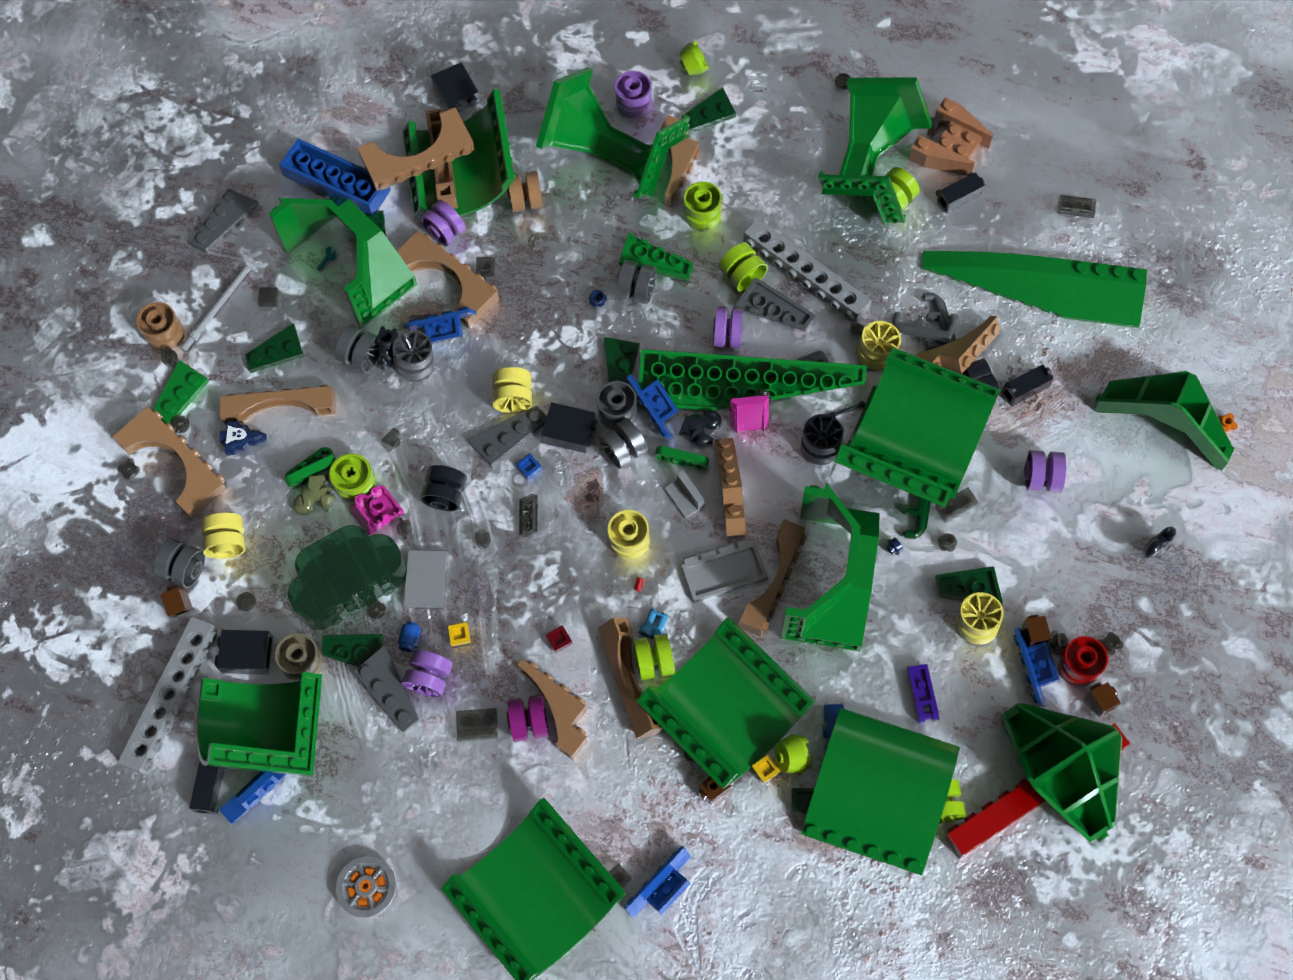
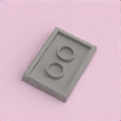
M408 551L404 608H444L447 551Z

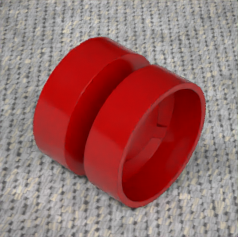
M1088 636L1077 637L1067 645L1058 659L1059 673L1067 683L1073 686H1089L1106 669L1108 653L1103 644L1095 638Z

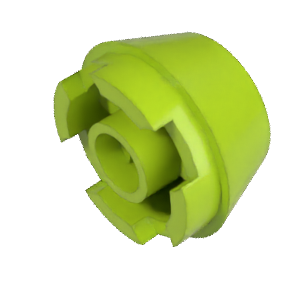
M697 41L689 42L679 52L682 59L679 61L683 71L687 70L690 76L704 74L705 71L709 70Z
M791 734L776 744L774 750L775 761L782 772L802 775L807 769L812 767L813 754L808 753L806 744L809 741L805 736Z

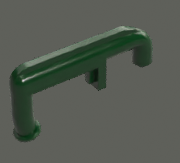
M919 498L918 510L912 508L906 510L905 515L916 517L917 521L915 531L906 529L905 532H902L904 538L917 539L922 536L927 529L931 502Z

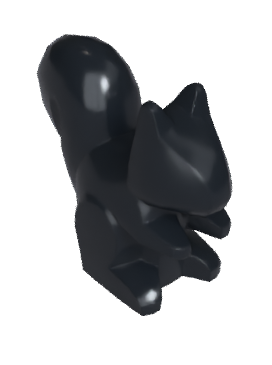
M381 326L377 336L381 358L380 368L383 371L388 370L393 363V343L398 337L397 329L394 328L390 331V329L386 330L385 326Z
M713 410L704 411L703 415H686L679 435L690 434L689 442L691 443L696 439L695 444L697 447L712 444L714 438L705 434V430L719 428L722 418L717 411Z
M1166 527L1154 536L1146 545L1145 557L1151 558L1156 556L1161 558L1170 548L1176 536V529L1174 527Z

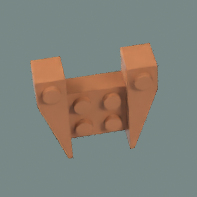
M945 97L936 110L934 122L945 127L946 130L937 143L919 135L911 147L908 160L925 168L968 176L969 173H973L976 163L970 159L980 145L988 149L990 148L993 134L961 104Z

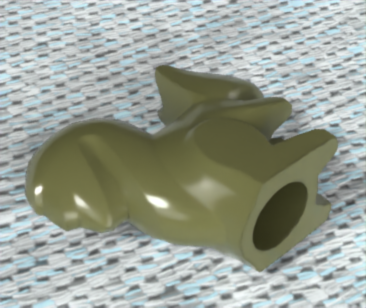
M326 475L310 476L307 478V482L302 487L301 495H298L293 501V509L296 513L301 515L309 514L312 512L314 502L321 501L323 510L328 512L336 497L333 494H329L333 489L324 485V483L328 482Z

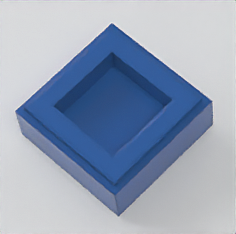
M530 453L515 464L516 468L527 480L542 469V466Z

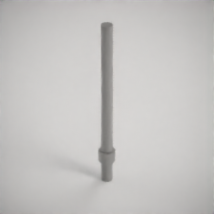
M245 265L195 329H191L187 334L188 338L180 346L181 350L186 352L192 343L200 338V333L250 272V267Z

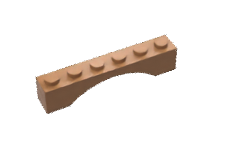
M443 108L426 111L431 146L435 143L441 132L442 124L439 114L444 112ZM445 162L434 169L437 200H443L453 209L458 208L452 162Z
M321 385L316 388L302 387L295 390H267L263 393L228 394L220 396V418L225 425L229 420L244 423L258 412L277 406L300 407L311 411L317 416L336 414V394L333 387Z
M785 519L783 520L776 537L780 560L777 576L764 594L746 605L739 621L741 629L760 637L763 631L767 632L771 622L768 618L770 614L775 613L778 603H776L777 597H782L786 587L783 583L785 579L789 580L793 569L790 568L792 562H797L800 552H798L799 546H804L807 535H805L806 527Z
M627 617L612 618L598 628L636 739L650 738L662 731L663 728L637 702V699L643 692L639 687L633 670V633Z

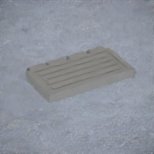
M746 538L736 542L738 548H735L734 544L730 543L718 547L719 554H716L715 549L699 553L700 560H698L696 554L683 558L684 565H681L693 602H699L768 580V575L756 543H751L750 538Z

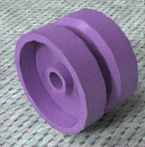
M438 200L432 205V211L427 210L420 216V221L428 234L443 246H448L454 240V236H459L466 229L459 214L443 200Z
M717 306L713 325L714 347H724L726 336H729L730 348L740 349L743 308L733 307L731 319H727V307Z

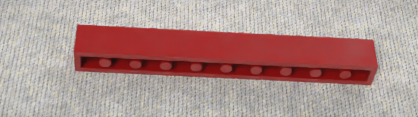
M1114 723L1112 726H1115L1122 736V751L1131 743ZM1021 780L1014 785L1016 787L1015 790L1012 792L1004 791L998 796L1000 800L994 804L992 801H989L981 807L982 812L977 815L975 812L964 818L965 823L960 826L956 823L947 830L948 834L945 839L959 859L1046 802L1033 788L1029 780Z

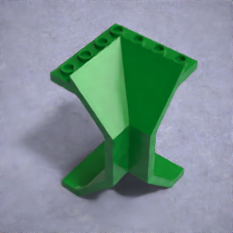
M586 67L555 80L536 147L543 149L548 146H555L597 155L630 172L639 184V188L633 192L632 196L638 199L644 195L653 197L668 149L691 137L685 134L690 126L688 123L690 117L683 114L680 120L656 132L653 144L649 145L610 125L590 87L593 69Z
M917 77L848 78L846 84L850 92L849 143L839 175H824L823 171L819 172L818 179L823 188L821 194L861 196L885 228L887 222L905 223L906 215L903 214L890 177L873 176L878 158L915 129H931L932 122Z
M334 195L328 199L278 198L281 204L274 207L268 213L287 254L335 217L357 237V274L355 279L347 284L343 290L356 322L361 328H364L417 285L415 275L382 230L348 198Z
M827 482L825 489H821L816 485L805 486L800 519L841 525L851 534L846 575L810 607L806 609L786 607L781 639L860 652L873 585L879 540L880 513L846 508Z

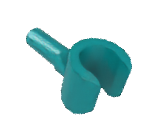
M331 247L325 249L326 256L316 267L319 271L328 261H334L337 258L336 250L331 253Z

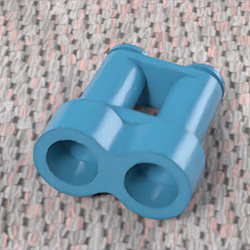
M650 609L645 623L641 625L638 633L643 637L653 640L654 635L663 633V628L669 617L668 614L658 613L657 610ZM655 617H658L657 625L653 626Z

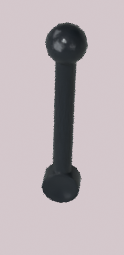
M860 401L858 404L839 412H830L829 415L836 418V416L856 408H864L865 402Z

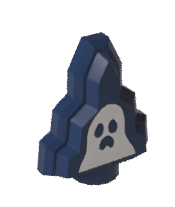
M229 420L226 430L220 431V444L225 446L226 456L236 455L238 451H245L249 446H258L267 442V434L259 430H250L247 425H242L239 421Z

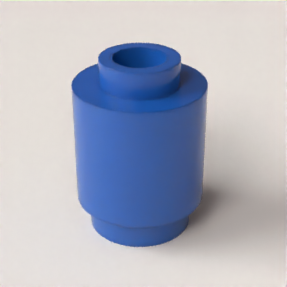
M408 621L406 624H402L397 642L399 644L398 649L405 652H413L414 648H417L421 628L418 627L417 623Z

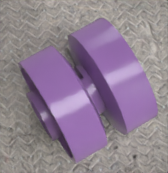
M628 71L617 78L615 82L616 107L619 113L631 119L641 118L648 114L652 108V86L649 77L639 71Z
M1029 450L1024 467L1026 490L1041 491L1045 482L1047 492L1061 493L1066 478L1065 453L1050 451L1046 460L1044 451Z
M414 650L409 661V665L413 669L406 670L402 685L416 693L441 698L446 683L440 678L449 677L453 663L436 653Z

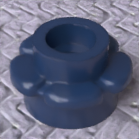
M594 290L589 296L590 304L594 307H602L605 305L607 296L601 290Z
M894 537L891 540H887L886 548L892 555H900V552L904 549L898 539Z

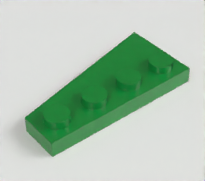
M628 233L619 266H622L625 260L638 263L639 271L646 264L656 267L657 275L689 282L693 270V262L674 253L670 254L664 251L663 248L655 247L649 244V241L636 238L634 234Z
M179 360L152 411L156 410L163 417L161 421L164 424L168 422L172 425L208 384L209 380Z

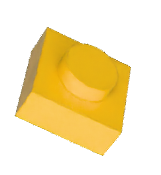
M468 622L448 626L452 647L471 643Z
M769 754L752 765V769L763 784L781 772Z

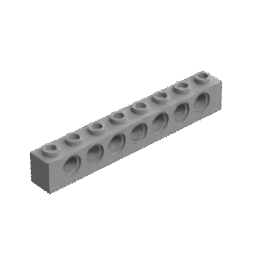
M757 218L744 232L743 242H747L762 258H767L776 268L786 272L791 279H796L805 289L814 292L819 299L825 300L831 308L843 313L848 320L857 323L870 309L872 300L760 219Z
M191 616L117 762L124 768L144 776L147 771L151 770L154 764L153 759L156 753L161 750L163 739L170 732L172 721L175 715L179 714L181 703L184 697L188 696L191 689L190 685L193 679L197 678L200 671L199 667L202 661L206 660L211 643H214L217 638L218 630L213 624ZM201 638V642L197 645H194V642L197 639ZM192 656V660L188 663H185V660L188 657ZM183 674V678L180 681H176L177 676ZM174 692L173 697L167 700L168 694ZM165 710L164 715L158 718L159 712ZM155 729V733L148 737L149 732ZM146 747L145 753L139 755V751Z

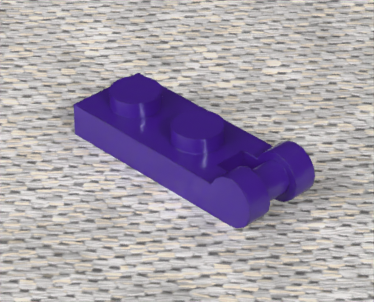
M928 664L907 667L918 723H923L929 719H932V721L939 720V712ZM929 706L930 711L924 712L923 707Z

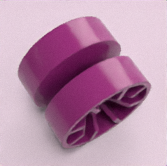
M542 694L529 696L528 708L524 707L521 698L507 701V723L514 743L527 741L528 729L530 728L535 739L549 737Z

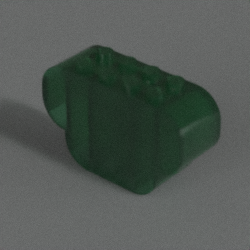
M347 525L300 551L295 560V570L298 577L289 586L288 599L295 612L307 627L315 630L325 629L331 625L339 624L343 618L349 615L357 614L361 608L374 604L380 597L392 594L394 589L401 586L406 580L407 564L391 537L384 534H375L369 537L361 527Z

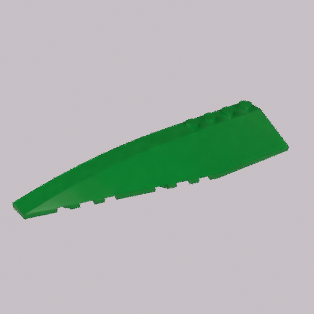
M923 251L921 269L941 276H950L958 282L961 280L970 283V286L975 288L987 289V292L1013 301L1024 302V305L1030 307L1033 305L1041 308L1044 312L1058 314V317L1064 319L1133 328L1140 327L1146 290L1147 269L1023 254L974 251Z
M641 349L639 384L644 390L653 382L659 380L677 408L718 410L731 408L730 402L733 398L767 395L769 401L864 385L867 365ZM773 373L776 374L774 382L770 379Z

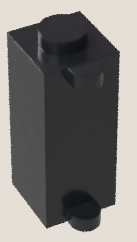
M971 172L967 177L942 190L935 191L938 197L937 201L945 212L949 213L983 195L985 182L976 172Z
M1042 364L1005 383L1002 393L1011 406H1014L1049 388L1054 379L1049 367H1045Z
M199 760L189 806L190 810L195 813L218 814L219 809H216L222 778L224 769L228 768L203 765Z

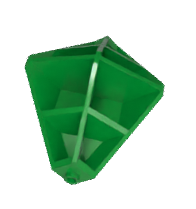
M1188 371L1112 380L1108 382L1103 394L1098 393L1094 401L1097 404L1094 411L1097 413L1148 415L1186 433L1211 464L1221 471L1228 464L1235 449L1197 375Z
M1018 703L1003 713L1001 717L1026 777L1033 788L1089 842L1096 839L1100 842L1108 837L1109 834L1107 832L1116 826L1122 736L1116 727L1025 703Z

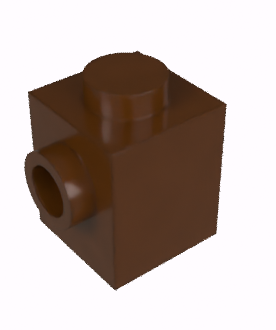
M174 585L166 589L167 592L160 594L167 616L176 617L193 610L187 590L184 587Z
M1031 615L1025 619L1022 627L1028 647L1043 642H1050L1052 638L1045 616Z
M1100 682L1089 688L1091 691L1086 695L1099 717L1116 709L1121 704L1116 689L1110 686L1109 682L1103 685Z
M709 776L699 784L700 791L698 794L705 803L708 801L712 805L731 791V785L722 789Z

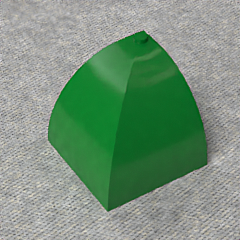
M301 672L300 681L278 684L233 683L203 678L201 680L197 716V748L201 763L207 766L313 776L322 674Z

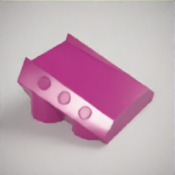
M767 395L731 399V428L737 434L739 431L758 429L764 431L769 424V397Z
M384 485L372 488L371 492L367 495L360 494L356 496L354 504L349 506L351 515L354 516L364 529L366 535L373 534L404 513L403 509Z

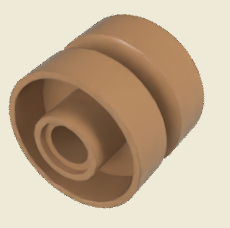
M537 171L525 173L526 183H522L519 173L515 174L514 182L507 189L509 203H512L513 213L525 211V201L527 200L532 210L543 208Z
M153 302L143 307L138 313L137 327L152 348L160 351L170 350L182 341L184 327L172 307L168 304Z

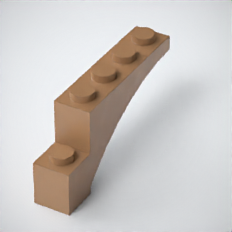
M667 115L660 130L680 119ZM689 138L668 149L672 162V171L669 185L664 194V205L669 207L672 206L674 201L678 200L679 190L681 187L684 188L687 181L686 177L693 170L694 161L700 157L699 142Z
M991 315L985 322L965 336L943 346L924 352L920 351L916 356L962 374L999 334L1000 325L998 317Z
M715 439L726 537L746 535L742 483L734 439Z
M522 659L518 664L519 671L539 689L552 711L558 734L557 749L571 760H574L588 742L587 736H585L587 733L578 726L574 728L587 711L586 705H584L586 702L577 695L573 697L569 694L570 690L563 684L557 685L554 683V678L548 673L544 672L542 674L538 671L537 665L530 660L526 662Z

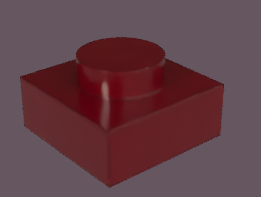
M563 625L545 635L555 653L573 644Z

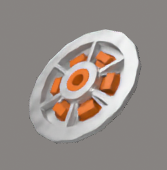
M362 856L353 859L343 867L337 877L335 890L338 902L346 912L355 917L368 918L380 914L390 905L395 896L396 879L393 870L385 861L378 857Z

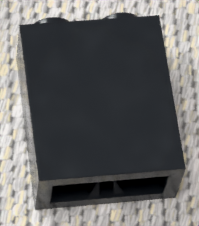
M462 62L430 75L433 87L446 110L456 107L458 113L467 108L481 103L479 92Z
M551 402L541 433L542 443L586 453L587 447L592 445V431L596 430L598 424L595 412Z
M222 630L221 636L217 640L219 653L215 657V667L222 674L269 675L273 635L269 631Z

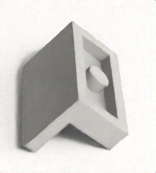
M684 470L677 474L676 481L665 487V491L684 518L704 508V498Z

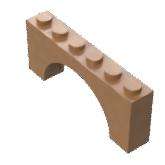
M456 107L439 114L442 124L440 135L431 147L419 154L407 157L393 156L379 149L374 141L357 148L376 191L385 190L395 183H402L407 178L418 176L426 170L435 169L445 162H452L455 158L468 155L474 151L473 141Z
M418 230L397 250L412 273L421 269H437L448 273L458 281L462 287V297L454 312L458 311V308L469 307V309L476 311V315L460 319L461 323L469 329L499 300L498 289L493 284L485 282L480 274L473 273L467 264L460 263L454 254L447 253L441 244L434 243L426 233L423 234Z
M147 406L112 437L129 455L142 448L160 447L175 453L182 459L186 468V484L181 495L175 501L193 519L227 489L223 484L225 480L219 473L215 475L211 471L213 468L206 460L202 462L198 458L200 454L193 447L189 449L186 446L187 441L181 435L177 437L173 433L175 429L168 422L164 424L161 421L163 417L156 410L152 411Z

